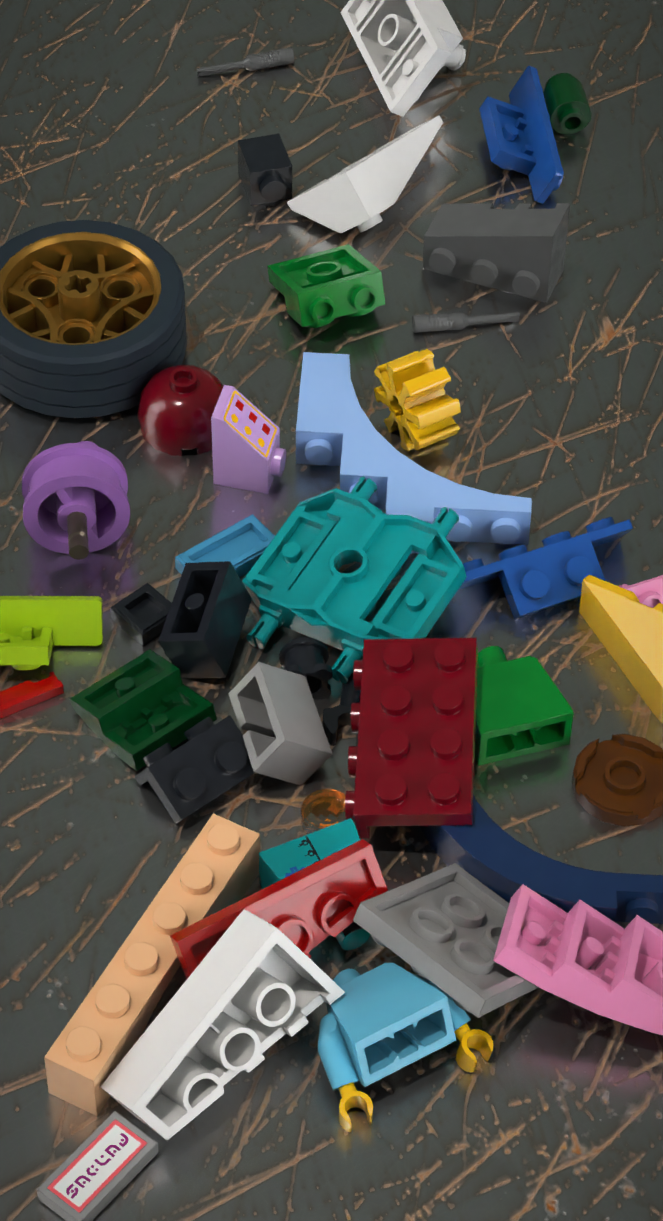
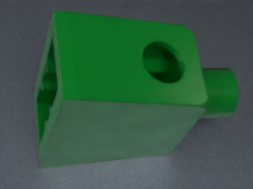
M490 646L481 650L478 653L475 759L478 766L570 745L574 712L538 659L526 656L508 660L504 650L499 646Z

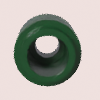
M559 73L552 76L546 82L543 91L552 128L561 134H574L583 130L589 124L592 113L582 83L569 73Z

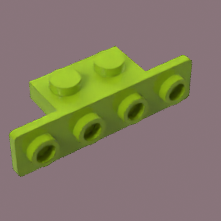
M0 596V665H11L12 668L23 671L34 670L41 665H49L53 646H100L103 642L102 598L99 596Z

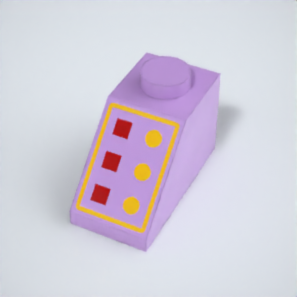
M224 385L211 417L213 484L268 494L274 476H282L286 463V449L280 448V428L235 387Z

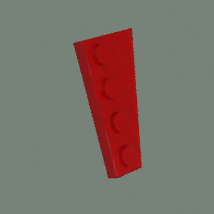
M362 839L170 935L186 979H188L234 920L245 909L277 927L305 955L311 958L309 952L329 935L336 937L354 922V916L361 902L383 894L388 889L372 845Z

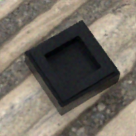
M147 583L110 607L111 619L140 645L144 646L161 635L172 603Z

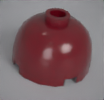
M194 365L172 366L156 373L141 393L138 418L144 440L154 449L174 456H182V449L191 450L197 448V454L212 450L211 417L223 389V384L210 371Z

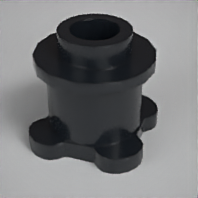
M298 637L281 648L279 653L281 666L284 667V670L305 676L312 697L315 700H323L331 695V685L328 684V680L333 677L332 668L326 664L329 659V652L323 642L310 637Z

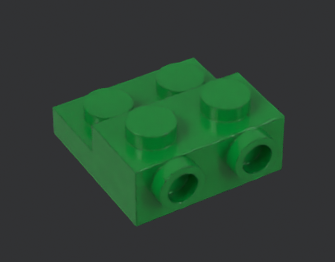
M349 244L267 266L269 282L285 296L287 313L302 327L318 328L331 323L335 318L341 316L356 317L366 315L376 307L386 304L381 271Z

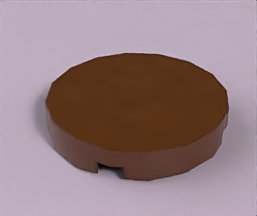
M629 734L612 735L611 740H604L599 743V739L588 743L578 754L573 770L572 785L575 798L587 813L604 823L623 827L644 825L660 817L663 814V749L646 738Z

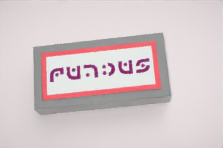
M114 1111L37 1188L38 1200L65 1221H93L158 1154V1142Z

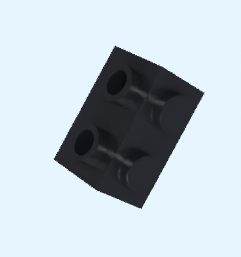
M230 561L185 564L158 641L171 663L179 668L182 678H226L252 601L251 596Z

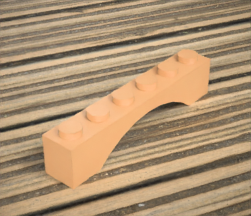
M214 813L212 814L45 1055L44 1060L49 1094L98 1116L110 1098V1095L100 1086L141 1037L161 996L181 965L170 935L243 899L259 875V833Z

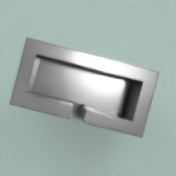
M258 662L228 693L239 728L247 730L242 737L255 773L302 785L332 755L305 676Z

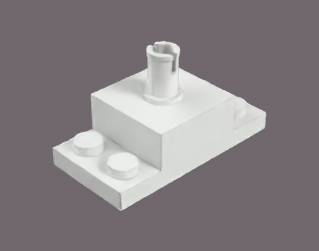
M349 0L340 12L391 113L404 117L443 66L455 71L464 63L466 50L463 48V45L459 44L463 37L443 0Z

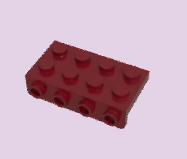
M477 637L364 640L363 660H354L353 668L355 691H361L360 703L351 704V730L353 734H358V745L349 746L348 773L350 778L355 777V791H346L345 817L346 820L351 818L355 822L360 839H369L370 826L472 825L478 667Z

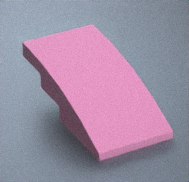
M522 884L510 899L493 961L537 987L595 1014L651 1033L663 1035V931L638 915L624 929L582 900H579L567 913Z

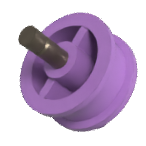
M90 441L61 444L39 453L25 468L21 481L24 498L23 523L31 538L41 546L55 552L69 554L73 559L80 560L86 558L91 552L111 545L125 532L130 521V504L127 497L128 477L121 461L111 452Z

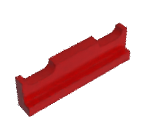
M52 671L48 678L34 683L27 680L0 691V719L63 694L64 686L62 682L57 679Z

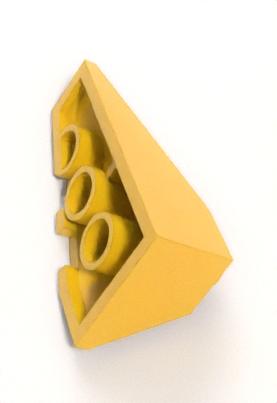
M588 575L582 581L579 613L658 721L663 724V604L658 603L654 608L641 604L633 592Z

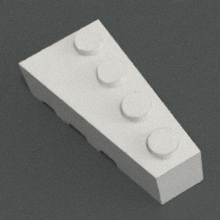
M243 909L100 1087L137 1119L168 1141L224 1094L223 1086L243 1070L248 1073L265 1060L263 1052L285 1034L291 1037L309 1023L306 1017L323 1002L331 1005L345 991L277 927Z

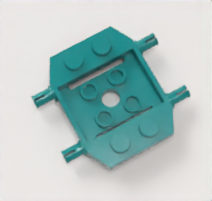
M364 476L359 478L358 483L350 493L334 488L299 502L242 581L261 615L259 621L246 636L247 641L254 647L258 645L259 649H264L276 629L284 626L343 650L331 667L332 678L338 682L340 680L341 683H347L348 678L353 673L354 660H363L365 639L426 638L467 577L464 565L446 539L451 529L459 521L458 514L452 509L448 511L447 507H442L432 524L409 515H388L368 501L377 490V485L369 478L366 481ZM411 552H418L419 554L371 623L365 621V618L375 610L377 601L390 582L401 573L402 565ZM353 562L362 563L361 567L352 573L339 572L343 565Z

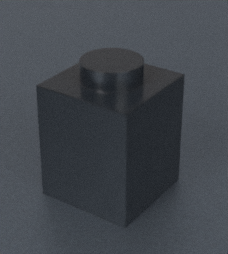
M280 134L238 140V174L250 205L254 206L292 199V164Z

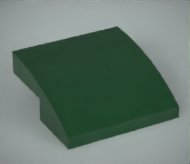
M151 649L70 698L73 709L87 726L119 758L136 771L146 766L143 761L144 757L169 742L171 747L174 748L185 741L187 738L184 732L207 717H210L213 722L217 720L213 703L184 685L179 668Z

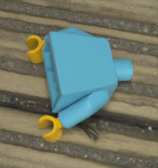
M384 963L362 975L355 969L348 968L342 970L334 978L333 981L345 993L331 1005L326 1003L328 1014L320 1021L318 1054L332 1090H339L342 1097L339 1104V1122L345 1131L352 1132L351 1120L347 1114V1111L351 1108L357 1107L364 1110L369 1125L372 1123L373 1103L367 1094L357 1091L354 1083L358 1081L366 1087L456 1041V1038L460 1044L455 1056L456 1062L461 1069L471 1073L474 1072L477 1065L476 1057L469 1048L476 1049L481 1053L485 1061H489L493 1051L491 1036L480 1029L471 1030L467 1024L471 1018L466 1011L458 1007L452 997L430 980L410 973L395 963Z

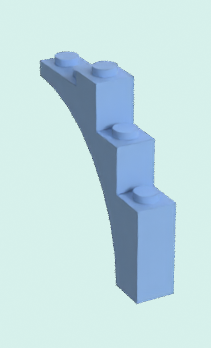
M303 352L296 423V464L340 466V490L348 493L353 490L360 477L364 476L366 481L367 478L371 479L377 485V490L368 501L377 508L386 510L388 515H409L432 524L442 507H447L448 511L449 509L454 510L459 516V521L447 535L446 539L448 541L528 545L532 498L490 493L455 483L424 469L397 451L374 428L359 405L351 382L349 354Z

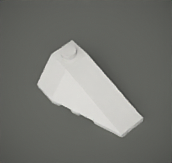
M440 115L374 150L371 154L343 168L341 172L327 180L325 179L289 200L287 202L288 206L292 211L340 234L357 226L361 233L383 221L380 213L395 204L443 124Z

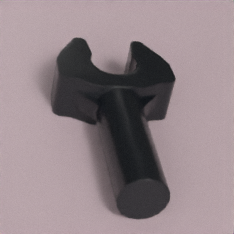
M353 673L348 678L347 683H342L340 705L323 710V728L331 746L336 745L338 729L346 725L351 726V704L360 703L361 691H355ZM356 734V746L358 745V734Z

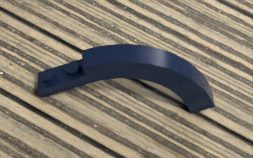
M474 795L472 825L420 826L427 841L446 866L456 863L508 903H510L514 893L524 884L567 913L579 900H582L614 922L630 923L638 915L650 924H663V875L594 871L553 860L530 849L505 832L488 816Z

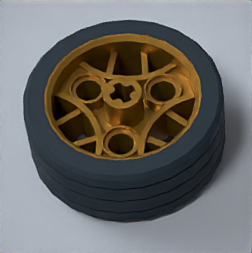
M75 220L61 221L33 228L10 239L0 247V393L24 408L50 416L68 418L106 416L128 410L140 404L143 389L156 373L168 367L182 365L187 347L183 275L174 257L154 239L137 230L111 222Z

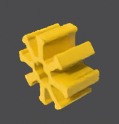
M428 349L420 352L415 351L379 365L374 371L382 384L374 388L376 401L384 403L390 410L388 418L384 419V423L390 433L399 430L400 445L407 452L413 449L419 450L454 436L460 430L459 425L456 424L452 417L461 413L458 398L453 399L448 396L444 390L446 383L451 381V377L445 367L435 370L434 354Z

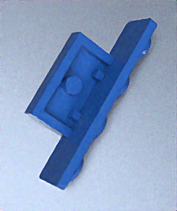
M528 66L509 94L511 104L487 96L479 110L491 162L504 170H514L528 175L534 201L543 204L551 192L557 190L561 185L564 170L561 165L537 68Z
M608 517L585 527L587 533L571 537L570 531L549 536L542 540L544 547L528 551L526 545H519L499 553L500 561L484 565L481 558L463 563L467 577L458 590L499 577L514 620L580 599L582 581L585 577L592 575L606 581L593 547L620 539L633 529L632 523L629 519L615 524L613 517Z

